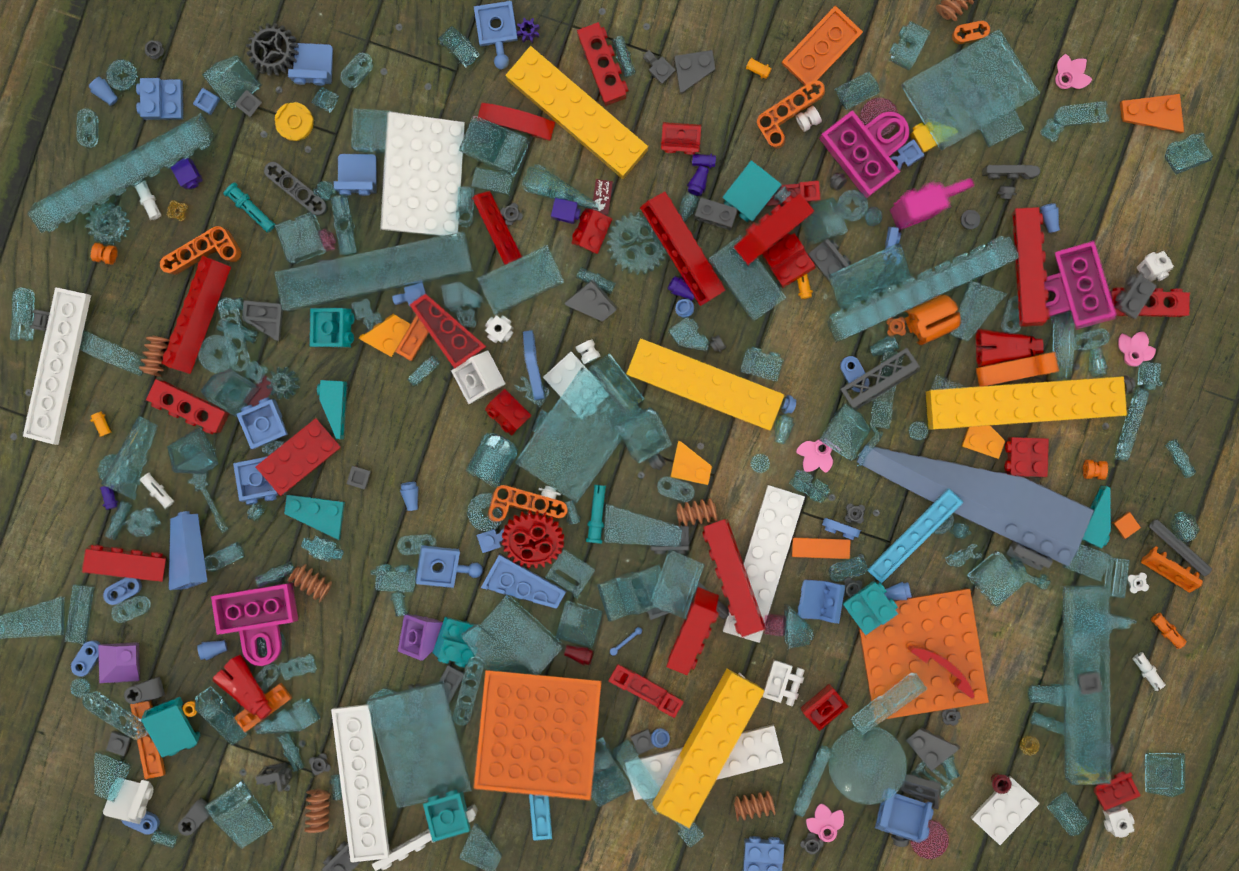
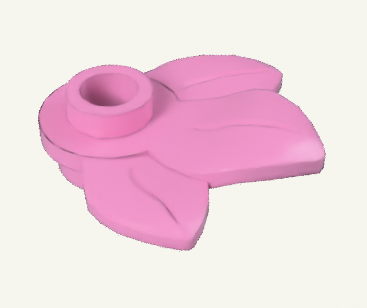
M1067 54L1062 56L1057 63L1056 85L1061 89H1068L1070 87L1081 89L1090 84L1092 78L1083 74L1087 60L1075 59L1071 61ZM1062 77L1067 78V83L1062 81Z
M1138 332L1132 338L1123 333L1120 335L1118 347L1124 353V362L1128 366H1139L1143 361H1149L1155 355L1156 349L1148 346L1149 339L1145 332Z
M828 440L806 441L797 448L796 453L804 456L803 469L805 472L814 471L820 467L822 471L827 473L832 467L833 460L830 455L832 445ZM822 444L825 446L824 452L819 451V446Z
M819 804L815 810V818L806 819V824L809 831L818 834L821 840L831 842L836 838L837 830L843 826L844 814L842 810L831 813L827 806ZM825 829H830L828 835L824 834Z

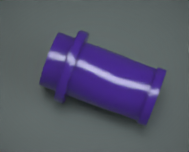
M712 153L710 155L693 154L692 166H706L709 169L715 167L716 155H712Z
M112 485L100 487L104 501L103 507L106 510L117 508L118 504Z

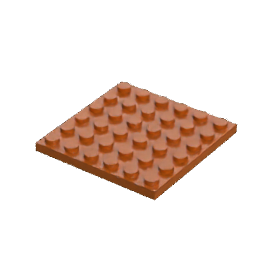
M969 588L907 598V600H893L898 606L896 609L898 614L884 625L881 624L867 635H864L859 628L875 721L989 703ZM909 646L922 647L948 660L967 679L975 697L971 699L953 685L957 677L933 658H930L925 663L907 648Z
M486 670L474 789L591 800L601 681Z

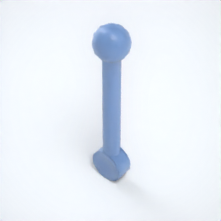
M637 627L635 632L617 647L611 648L610 654L616 655L621 647L637 634L640 635L642 633V628Z

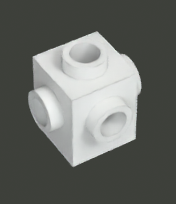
M1162 251L1157 254L1155 252L1150 253L1136 268L1144 274V278L1151 282L1156 279L1161 281L1168 277V272L1174 266L1170 258Z
M497 315L495 318L491 317L485 325L487 327L485 331L489 333L487 337L495 343L498 341L501 343L507 342L514 333L512 332L514 328L510 325L512 321L503 315L501 318ZM497 325L502 327L500 332L495 331Z
M1123 805L1105 812L1103 810L1106 819L1104 826L1115 837H1126L1130 832L1134 831L1132 825L1135 823L1131 813H1128L1127 808Z

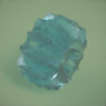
M277 367L276 372L271 371L270 374L273 378L266 379L271 382V384L266 386L267 389H272L270 394H277V399L282 397L289 399V393L295 395L296 393L293 388L299 389V385H295L299 378H293L296 372H289L288 367H285L283 370L281 367ZM280 380L285 381L286 386L280 385Z

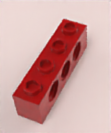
M599 22L577 30L578 38L605 107L626 99L628 87L625 80L621 82L619 74H622L618 62L614 63L612 57L615 54L612 46L606 43L605 39L608 36L605 28L600 27ZM595 42L602 44V47L598 50L593 49L591 46ZM602 60H606L609 63L605 68L600 67L598 64ZM608 78H613L616 83L609 86L605 81Z
M1112 288V291L1109 292L1113 306L1117 302L1115 301L1117 295L1124 291L1125 288ZM1155 288L1149 298L1150 306L1144 305L1138 315L1148 317L1189 316L1190 292H1183V289H1170V292H1163L1162 288ZM1165 298L1170 302L1169 307L1164 305ZM1114 307L1116 316H1127Z
M155 379L146 399L151 402L152 407L159 410L164 408L169 411V415L175 418L181 416L186 419V423L192 426L198 424L203 427V431L212 435L214 433H221L230 414L229 411L160 379ZM169 395H172L174 398L171 405L167 402ZM186 403H189L191 406V410L188 413L184 410ZM204 411L208 413L206 421H203L201 418Z

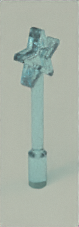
M193 470V478L188 480L187 483L195 484V491L201 489L215 516V521L221 533L227 531L228 528L222 516L219 515L205 486L210 485L205 480L208 472L199 474L196 470Z

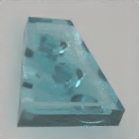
M970 280L957 311L960 312L961 316L960 326L950 332L949 335L966 342L969 341L983 324L984 320L1007 294Z

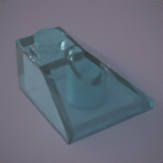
M237 55L217 62L202 74L231 109L237 107L234 104L246 89L254 93L262 86Z
M833 197L811 204L810 206L814 212L801 222L808 246L822 242L827 238L831 239L843 235L848 231L842 212Z
M228 369L211 376L200 391L208 401L237 417L236 414L242 412L241 408L247 406L260 387L234 370Z
M844 404L837 410L819 440L852 461L871 430L859 412Z
M200 427L167 446L172 470L175 473L203 474L219 465L216 452Z
M566 601L556 638L593 648L603 611Z
M784 604L785 644L788 648L810 645V640H813V629L789 604Z

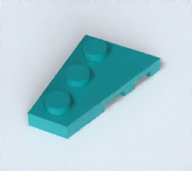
M287 495L284 514L340 540L345 502Z

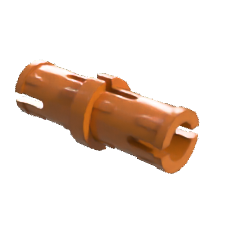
M1157 613L1151 618V622L1159 628L1163 637H1167L1177 649L1182 648L1187 643L1177 632L1176 627L1170 624L1161 613Z

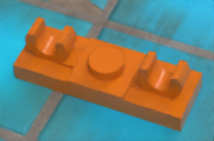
M1157 546L1142 557V564L1189 593L1202 586L1203 581L1199 579V572L1191 574V567L1184 569L1178 563L1168 560L1165 551L1161 554L1157 553Z
M282 683L265 694L269 701L268 705L272 708L271 713L292 699V696ZM245 709L234 717L244 732H247L262 721L257 715L253 716Z

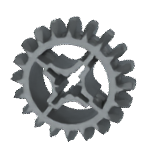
M266 23V29L259 26L260 32L257 33L254 30L253 34L255 37H248L252 43L246 44V47L250 49L246 52L251 57L249 62L254 64L253 67L256 70L260 69L262 74L267 72L269 76H272L274 72L276 76H279L280 70L284 74L287 73L285 68L292 69L293 67L290 63H296L297 61L293 56L299 55V52L294 50V48L299 47L297 43H294L296 37L291 36L292 32L286 30L283 25L278 27L274 23L271 27L269 23ZM272 36V38L269 41H264L265 39ZM283 38L287 45L286 53L281 49ZM260 47L264 50L263 61H261L259 56ZM268 48H270V49H271V48H272V49H275V48H276L277 51H272V50L270 51ZM277 58H281L280 61L273 63Z

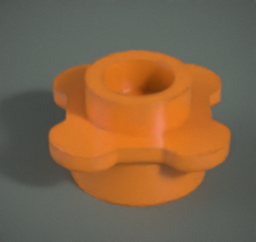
M888 318L886 321L888 324L887 334L891 337L898 334L900 336L905 335V318Z

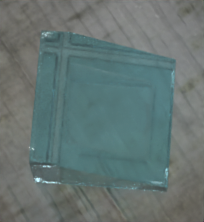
M321 87L311 103L331 113L339 95Z

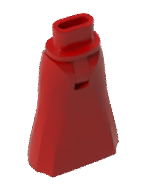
M978 329L975 335L976 363L978 367L1033 357L1035 354H1043L1044 350L1043 339H1035L1034 336Z
M235 656L224 666L225 669L220 670L213 677V682L232 696L245 710L263 720L272 712V708L268 705L269 701L253 677L243 656Z

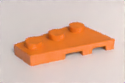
M1180 94L1120 102L1122 122L1156 127L1161 130H1171L1180 134L1184 133Z

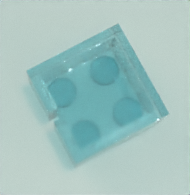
M353 109L351 148L355 152L373 153L374 150L376 153L385 154L387 113L392 111Z
M310 212L294 218L296 222L290 219L274 225L287 262L295 264L328 252L316 215Z
M650 407L636 414V419L630 417L616 425L631 458L638 463L647 460L672 445L658 413Z
M998 551L992 553L966 575L981 590L980 592L989 603L995 607H998L1026 583L1005 556Z

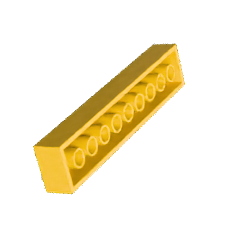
M1124 377L926 391L928 430L1127 415Z

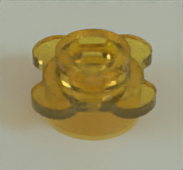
M176 200L170 201L167 217L184 221L188 205L186 203H178Z

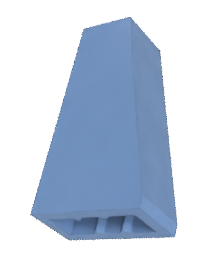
M189 511L180 512L178 516L170 519L169 590L188 589L207 582L198 514H190Z

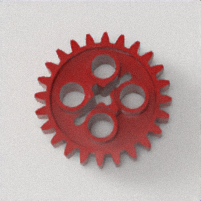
M531 510L528 511V515H525L522 511L520 518L514 515L513 520H508V525L504 526V532L502 533V545H505L504 552H508L507 557L514 556V563L519 560L520 566L526 563L527 568H530L531 564H534L536 569L538 564L545 567L546 561L552 564V558L557 560L558 554L562 553V547H564V534H562V527L558 528L559 522L552 523L553 516L547 519L546 512L540 516L539 510L536 511L535 515H532Z

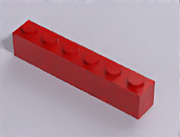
M663 192L640 207L641 211L699 305L705 304L726 291L722 281L714 272L712 265L706 259L701 247L698 246L691 231L687 228L682 216L676 210L667 193Z
M1039 207L1017 208L1012 213L1019 326H1041L1050 317L1049 308H1046L1048 290L1044 286V282L1047 281V272L1043 270V263L1046 260L1045 251H1042L1044 232H1041L1040 225L1043 224V215L1039 213Z
M202 256L197 265L194 279L191 281L188 295L184 299L183 308L177 318L175 329L170 336V342L163 355L161 364L191 374L230 272V266Z
M728 519L704 526L702 534L705 542H709L711 548L709 550L712 561L715 560L716 575L718 579H722L724 585L721 587L722 592L729 599V612L731 616H735L737 622L734 623L736 632L745 637L765 630L766 626Z

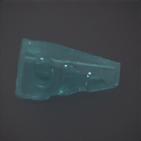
M536 164L534 167L529 166L522 182L524 191L552 199L559 198L576 202L578 206L599 210L598 203L545 170L546 167Z

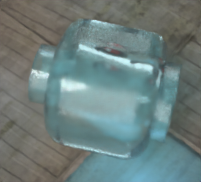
M1186 512L1176 513L1170 522L1176 539L1183 542L1195 539L1200 531L1193 514H1186Z

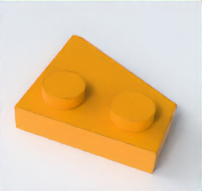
M392 314L384 322L375 325L366 334L360 335L359 339L392 357L411 324Z
M990 425L967 428L961 446L999 459L1005 440Z
M678 441L670 477L708 485L712 466L684 443Z

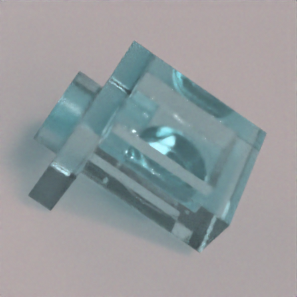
M1142 362L1139 365L1137 385H1144V389L1156 390L1157 386H1163V382H1160L1161 363Z

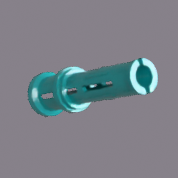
M236 182L229 185L223 193L224 196H228L237 208H242L266 233H269L276 224L250 201V196L244 194L237 187L238 184Z
M594 485L591 521L587 523L589 531L585 542L602 544L601 533L602 528H604L602 516L606 486Z

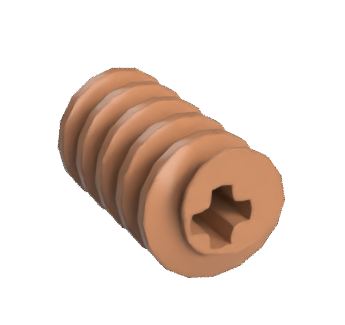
M942 0L941 4L936 6V9L944 19L957 21L955 14L957 13L961 16L963 14L961 8L967 10L968 5L966 3L973 4L974 1Z
M158 336L146 337L151 344H144V347L149 349V351L142 352L147 358L140 360L145 366H139L138 369L143 371V373L162 377L158 373L159 371H164V368L160 366L163 360L161 357L165 353L163 349L168 347L165 342H170V339Z
M708 498L707 504H705L703 499L700 500L699 506L696 501L692 502V507H690L688 502H685L684 508L680 503L677 504L676 510L679 527L681 522L688 526L689 520L692 525H695L696 519H698L700 524H703L704 518L710 523L711 517L717 522L716 507L711 498Z
M307 564L301 567L298 565L290 575L288 582L291 583L295 580V587L301 585V591L307 589L306 594L308 596L314 593L313 599L316 600L320 597V603L329 592L332 581L325 584L326 577L319 580V573L312 575V568L308 571L305 570Z
M319 789L309 790L306 793L310 794L311 797H307L306 801L311 802V804L306 805L305 809L311 810V812L305 813L306 817H310L309 820L305 821V824L310 825V827L305 828L304 831L308 833L325 831L329 828L327 823L329 816L327 814L330 813L328 808L330 805L328 800L330 793Z
M768 791L765 792V797L759 792L757 799L754 794L750 795V800H748L746 795H743L742 801H740L738 796L735 797L734 806L737 822L740 815L744 821L747 814H749L751 819H754V813L761 818L763 811L767 817L770 810L775 815L773 799Z

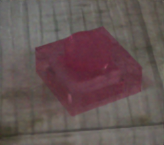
M327 229L318 231L324 249L328 252L335 250L334 244L336 239L333 232L330 233Z
M765 615L766 629L764 634L783 637L785 635L786 616Z

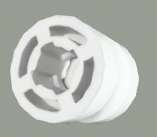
M813 105L807 108L806 112H800L795 115L803 132L809 130L812 125H818L822 122L817 109Z
M593 339L576 346L578 353L582 355L581 360L583 364L601 357L594 348L595 343Z

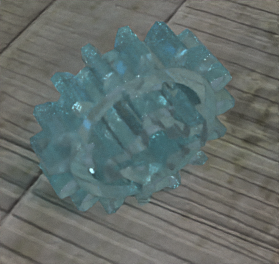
M102 202L101 207L94 206L95 211L89 210L92 216L86 217V220L90 221L86 228L91 229L88 234L94 236L95 241H100L102 244H106L108 241L109 244L113 245L114 240L121 241L120 236L126 237L124 230H129V227L125 226V223L130 222V220L124 218L127 213L121 211L122 208L120 206L115 207L113 203L107 205Z
M315 536L314 539L304 538L301 545L302 548L309 551V555H312V557L330 562L331 558L341 560L344 553L342 549L335 547L337 543Z

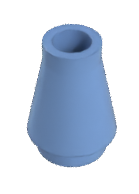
M97 77L90 83L91 93L110 106L117 102L118 97L105 79Z
M1056 203L1041 206V212L1039 213L1043 215V221L1048 233L1059 231V207H1056Z
M416 482L401 484L400 492L407 511L417 510L418 486H416Z
M901 582L886 589L887 592L884 594L888 600L891 598L893 600H907V598L912 597L908 582Z
M225 640L202 642V644L197 645L200 659H206V661L222 652L228 651Z

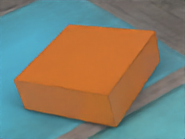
M1130 512L1125 513L1112 523L1123 539L1128 538L1141 528Z

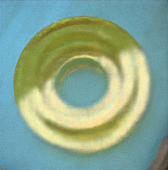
M1026 736L1021 740L1020 749L1024 754L1031 756L1039 751L1040 744L1035 737ZM1028 742H1032L1031 748L1026 747Z

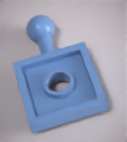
M512 1L474 6L479 45L495 44L497 56L494 59V64L498 69L507 68L509 58L504 54L503 43L518 41ZM499 19L501 21L500 27H491L492 20Z
M421 545L415 583L454 588L457 572L468 573L471 577L478 578L482 575L483 568L479 563H472L469 566L458 565L459 549ZM435 563H442V569L438 571L432 569Z

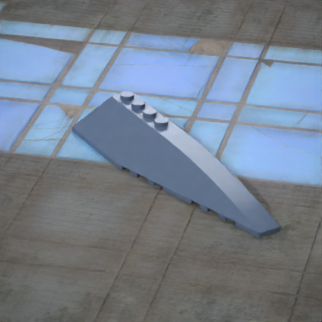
M870 445L864 446L857 459V463L932 502H935L949 488L963 501L954 513L1069 566L1078 551L1094 511L1022 476L992 472L983 468L978 469L968 465L929 459L924 456L894 452Z

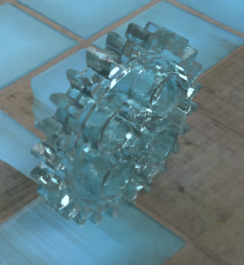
M637 212L634 217L632 213H629L628 219L623 215L621 217L622 222L616 220L615 224L617 227L612 226L610 228L614 233L607 235L612 239L606 242L607 245L612 246L607 250V252H613L610 259H617L615 266L622 264L621 271L627 267L628 274L635 270L636 275L640 273V270H642L643 274H646L647 268L652 272L654 270L653 265L656 267L661 265L658 260H665L662 254H667V251L645 215L641 217L640 212ZM640 228H646L649 235L643 236L640 233ZM623 232H627L630 235L629 241L622 238ZM651 238L654 239L653 242H645L640 246L633 245L624 249L621 247L622 245L633 244L636 239L637 242H643ZM646 246L653 249V255L645 252ZM627 251H633L635 259H629Z

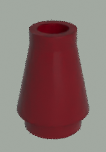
M570 645L566 646L564 656L573 659L583 666L591 664L594 654L590 647Z
M998 773L991 776L995 792L999 794L1009 792L1012 782L1008 776Z

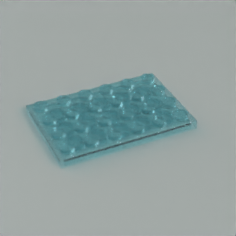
M1000 29L901 85L941 151L1040 94Z
M582 367L515 463L575 503H578L643 409Z
M443 681L367 700L397 809L427 802L429 797L439 795V798L446 797V792L456 789L458 793L472 790Z

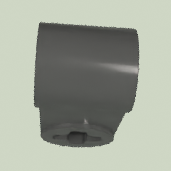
M153 678L129 687L124 693L125 700L130 704H136L164 696L165 692L161 678ZM133 692H138V696H134Z
M200 797L179 822V832L186 836L191 835L209 818L215 809Z

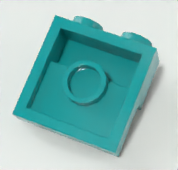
M310 308V347L351 348V343L354 341L351 324L355 320L354 314L351 313L352 309Z
M874 581L842 603L864 635L869 634L881 624L884 625L898 614L896 603L892 598L888 600L884 595L887 592L881 583L876 584Z
M445 617L432 653L442 663L448 664L450 660L454 661V664L459 667L465 668L466 664L472 666L478 649L475 644L481 627L476 624Z
M456 789L446 792V797L439 798V795L429 797L428 802L423 804L432 842L471 831L463 792L458 793Z

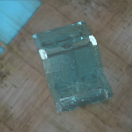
M655 565L639 572H629L597 584L608 621H614L626 615H638L671 602L660 565Z

